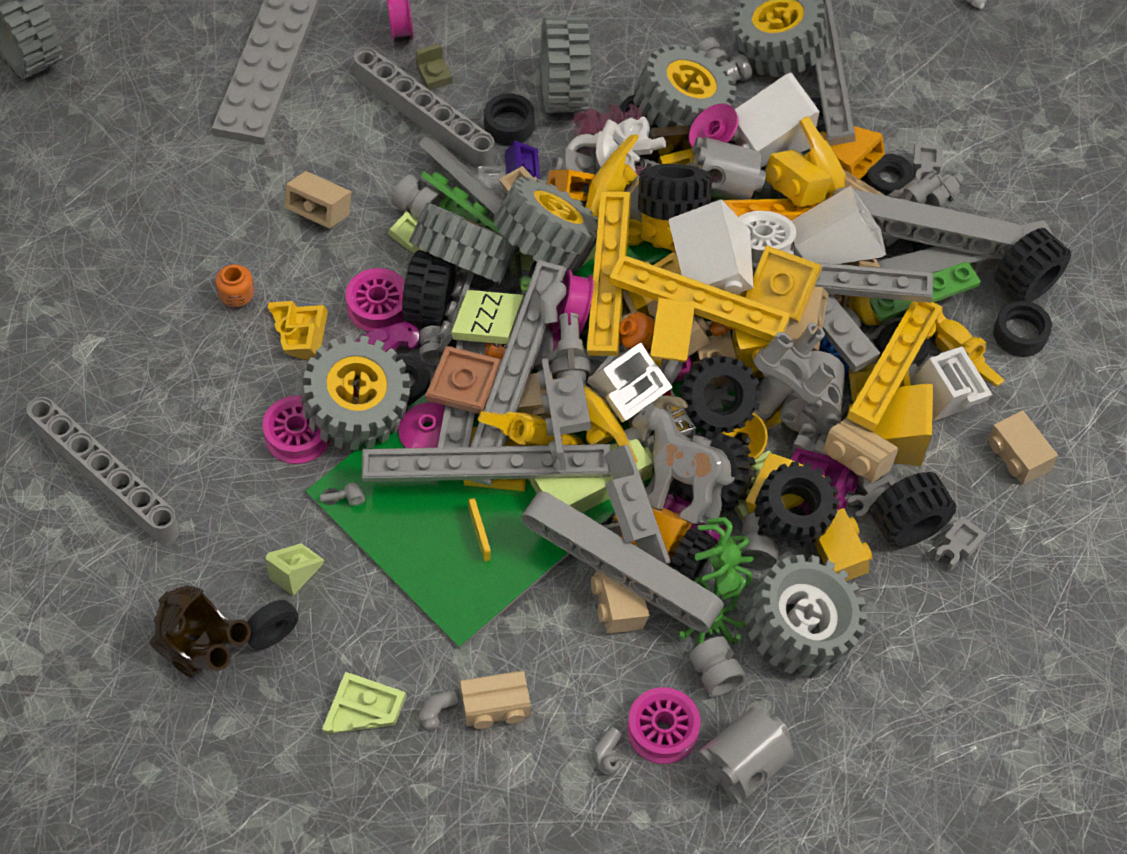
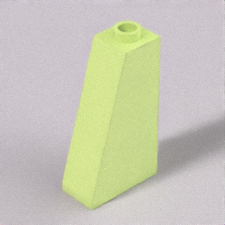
M638 439L630 440L629 443L638 460L636 466L643 482L653 477V454L648 447L643 448ZM618 443L610 444V451L619 448ZM610 472V477L535 478L528 480L536 493L539 491L547 492L582 513L610 499L605 483L613 480Z

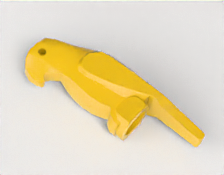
M806 116L799 123L811 149L810 152L803 156L832 177L826 194L827 200L832 197L835 190L845 188L846 175L828 142L822 138L810 118Z
M638 134L629 135L610 155L593 178L589 186V194L585 208H589L593 212L592 216L599 218L601 192H624L625 187L632 184L637 177L632 167L625 164L626 155L639 139Z
M941 310L935 321L936 331L934 333L935 342L940 351L946 352L963 347L982 379L995 387L1004 383V379L985 363L983 354L986 350V341L981 337H972L969 331L959 322L946 319Z
M583 383L591 429L586 430L587 443L589 445L607 444L615 438L619 447L623 445L630 446L635 463H637L638 460L629 440L607 401L599 393Z
M481 411L478 418L479 422L499 428L501 433L507 435L518 444L543 446L549 445L551 441H555L554 435L548 436L544 417L510 411L505 414ZM574 433L561 435L563 445H584L582 439Z

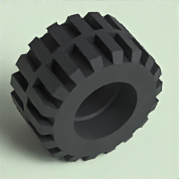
M660 164L645 168L639 173L638 210L647 216L669 221L670 218L710 204L712 175L701 168L684 164Z
M1038 228L1023 236L1008 250L996 269L994 280L1016 301H1034L1047 292L1064 273L1071 258V251L1047 229Z
M417 250L407 269L403 289L402 311L405 321L428 326H441L446 321L447 317L444 316V313L453 298L450 295L455 285V264L426 251Z
M725 356L706 357L701 359V362L698 364L694 363L690 367V372L685 373L682 378L685 381L683 386L680 385L679 392H682V399L688 405L685 409L688 417H690L695 425L714 433L734 432V429L745 427L744 423L754 418L752 413L755 409L758 410L760 406L757 403V398L761 397V390L757 389L759 381L758 378L752 375V369L745 366L744 362ZM717 376L729 378L734 384L736 392L733 404L723 412L710 410L704 400L706 385Z
M706 431V434H694L710 439V446L722 450L730 461L731 476L735 477L731 484L723 485L721 489V511L728 510V507H737L740 505L738 499L744 501L747 499L748 494L746 491L747 489L751 490L754 484L751 483V478L756 477L757 474L756 470H752V465L756 464L755 459L748 456L751 453L750 449L743 446V442L739 439L711 431ZM678 481L674 485L676 490L683 492L681 497L685 501H691L692 503L694 498L692 485Z
M798 461L791 462L789 467L784 463L778 467L777 471L773 469L767 479H765L756 497L755 505L757 506L754 512L755 517H760L758 521L760 529L764 527L767 529L765 535L769 539L772 536L776 537L775 543L782 545L783 542H788V547L795 548L797 543H800L801 548L808 546L810 542L814 544L825 534L838 512L836 509L839 506V499L835 498L838 491L836 486H830L833 480L829 475L825 478L821 475L823 470L819 467L815 471L810 468L811 464L806 462L803 466H799ZM794 494L802 497L809 504L812 514L800 516L791 513L783 505L781 496Z
M921 472L903 478L887 488L872 504L870 513L891 547L899 548L919 543L936 534L952 519L956 513L957 506L936 473Z

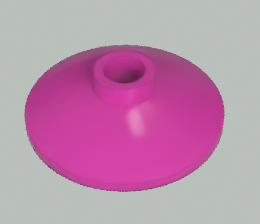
M720 103L712 105L701 112L690 128L689 141L691 146L693 147L697 137H708L728 143L738 127L739 119L736 110L728 104Z
M433 402L422 403L412 407L405 413L399 425V437L405 448H437L445 409L444 405ZM427 422L433 423L430 427L423 426Z

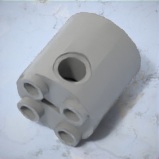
M697 137L695 139L692 151L695 154L693 162L687 165L701 168L712 175L711 198L722 199L723 201L750 200L753 192H761L766 178V171L760 170L761 153L759 151L708 137Z
M811 351L812 354L809 359L811 374L823 362L831 364L837 371V376L823 390V396L816 403H808L801 398L788 395L781 404V421L789 428L799 432V435L809 439L815 438L817 434L829 432L832 427L841 422L845 377L844 365L835 356L822 351Z
M751 707L698 752V756L707 767L703 774L709 783L715 787L720 784L725 789L729 799L734 804L739 805L793 759L794 751L789 730L784 722L775 715L769 717L760 709Z

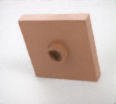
M446 346L426 392V400L480 414L481 411H484L502 359Z

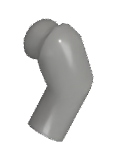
M454 689L426 699L418 714L424 729L429 730L437 727L440 723L437 718L440 711L458 704Z

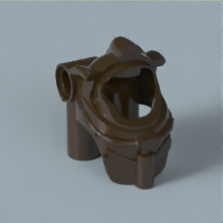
M186 585L170 592L166 591L158 600L160 603L159 608L153 619L155 622V635L149 643L158 654L168 660L178 671L189 678H194L202 670L220 671L225 669L231 659L230 651L226 646H241L247 643L251 636V629L244 620H227L203 594V589ZM191 636L196 640H188V637Z

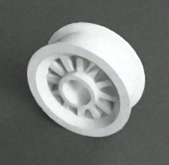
M752 211L739 216L741 221L750 229L753 268H757L766 245L794 255V245L792 242L796 238V228L787 217L771 211Z

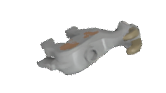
M662 396L645 406L632 420L633 427L641 432L642 441H646L650 432L655 431L653 443L654 474L649 486L645 488L651 507L663 509L669 487L674 479L692 485L694 498L691 505L681 511L679 518L692 523L702 522L708 524V519L720 518L722 507L721 489L723 485H729L735 479V477L731 476L730 461L722 450L710 446V439L694 435L693 439L683 436L677 428L674 417L669 409L672 405L677 408L686 409L688 407L687 403L677 396Z

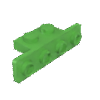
M423 171L421 176L446 194L438 207L488 229L491 228L500 234V229L494 224L495 220L487 215L489 210L476 201L474 204L467 200L469 195L456 186L454 189L447 185L449 180L435 171L432 175Z
M963 262L933 273L932 302L945 299L980 285L981 280L969 262ZM870 298L871 309L879 321L906 313L912 302Z

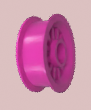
M387 0L392 41L394 42L395 38L411 36L412 40H414L409 0Z
M384 268L368 269L354 276L349 282L345 294L348 316L353 324L369 332L376 328L404 322L402 299L405 280L398 273Z
M568 269L563 281L567 293L556 306L558 322L552 323V331L557 333L561 330L559 320L561 314L568 313V325H571V313H576L579 315L580 336L589 314L594 280L592 275H588L587 278L572 275V271Z
M288 396L276 401L269 407L263 418L262 427L266 446L275 458L285 463L302 464L318 458L326 450L330 442V438L327 442L320 438V428L313 432L309 427L310 418H304L301 396ZM296 428H300V429H301V430H298V431H292L293 429H296Z
M660 687L644 692L634 701L629 712L627 733L631 746L641 757L657 764H671L684 759L694 749L700 730V714L695 703L686 694L673 688ZM666 722L670 724L671 728L661 729L656 724Z

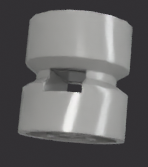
M407 175L396 187L393 193L392 204L403 212L411 211V215L418 220L426 202L439 206L445 195L432 186L426 187V183L414 175Z
M755 512L749 513L744 517L741 535L747 536L749 543L740 551H742L741 557L750 555L754 560L751 563L742 564L758 570L770 569L777 563L779 545L775 543L777 538L772 536L769 539L765 535L767 529L765 527L760 529L758 525L760 517H755Z
M722 636L702 642L689 654V659L696 672L703 673L701 681L711 697L725 695L738 688L746 680V675L736 659H732L734 653L726 638Z

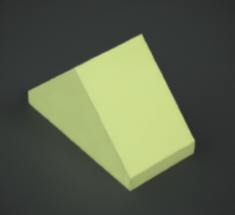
M302 543L270 552L265 558L270 580L292 596L299 591L325 561Z

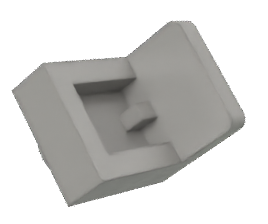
M565 147L558 156L553 157L549 170L568 169L594 174L593 158Z

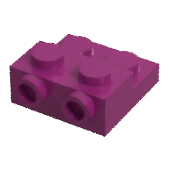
M796 448L791 460L798 461L802 465L805 462L811 464V469L816 471L817 467L823 470L821 475L825 477L829 475L833 480L830 486H836L838 491L835 498L839 499V506L836 511L842 508L846 510L847 499L845 497L848 492L853 493L858 483V476L855 475V472L830 456ZM806 500L799 506H795L802 508L805 516L812 514Z

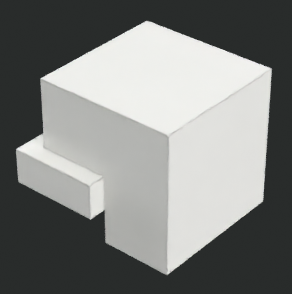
M641 343L624 352L588 378L594 389L607 401L616 418L619 417L621 422L628 420L672 388Z
M963 347L929 358L910 381L911 386L933 384L932 421L968 410L973 405L987 401L993 395Z

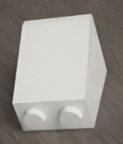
M792 73L784 75L735 109L739 121L731 141H734L738 146L759 151L761 153V167L767 165L772 153L794 149L800 153L811 148L799 121L808 116L816 127L819 110Z
M852 186L792 220L796 228L794 253L803 259L817 263L840 264L881 258L886 255L881 229Z
M722 199L669 219L682 276L736 295L754 288L750 229Z

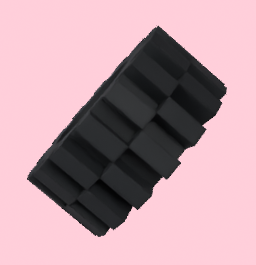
M693 527L685 533L684 538L681 539L680 545L677 546L675 554L670 560L671 563L668 566L693 581L696 577H699V574L702 573L705 564L709 560L707 557L696 561L695 554L710 550L714 547L715 539Z

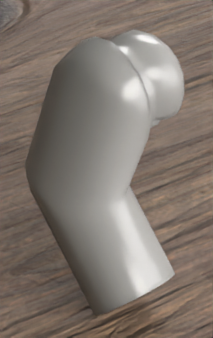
M560 281L550 283L540 295L544 324L558 322L556 306L567 293L566 286Z
M614 727L607 729L593 749L597 768L602 773L608 775L616 772L620 766L619 759L616 760L613 749L622 738V734Z

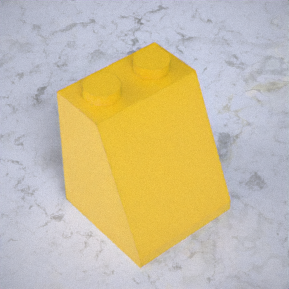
M933 384L899 387L874 431L875 434L898 447L894 460L896 464L922 466L932 437ZM860 392L856 393L854 402L857 399ZM848 404L846 418L853 404Z

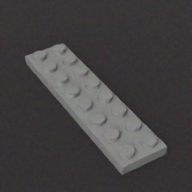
M321 0L263 1L213 123V135L257 144H266Z

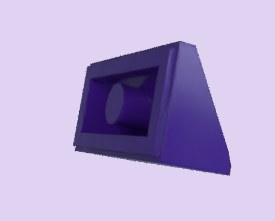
M514 141L505 151L506 175L523 166L533 178L536 177L540 180L538 149Z

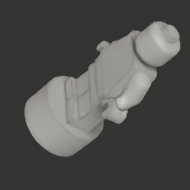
M949 174L943 176L944 184L929 194L924 204L941 207L945 204L947 198H950V201L956 199L960 192V184L964 181L961 174H955L952 177Z

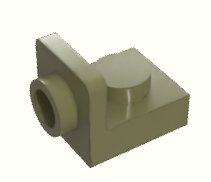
M440 44L427 46L416 51V69L428 90L453 84V78L443 59Z

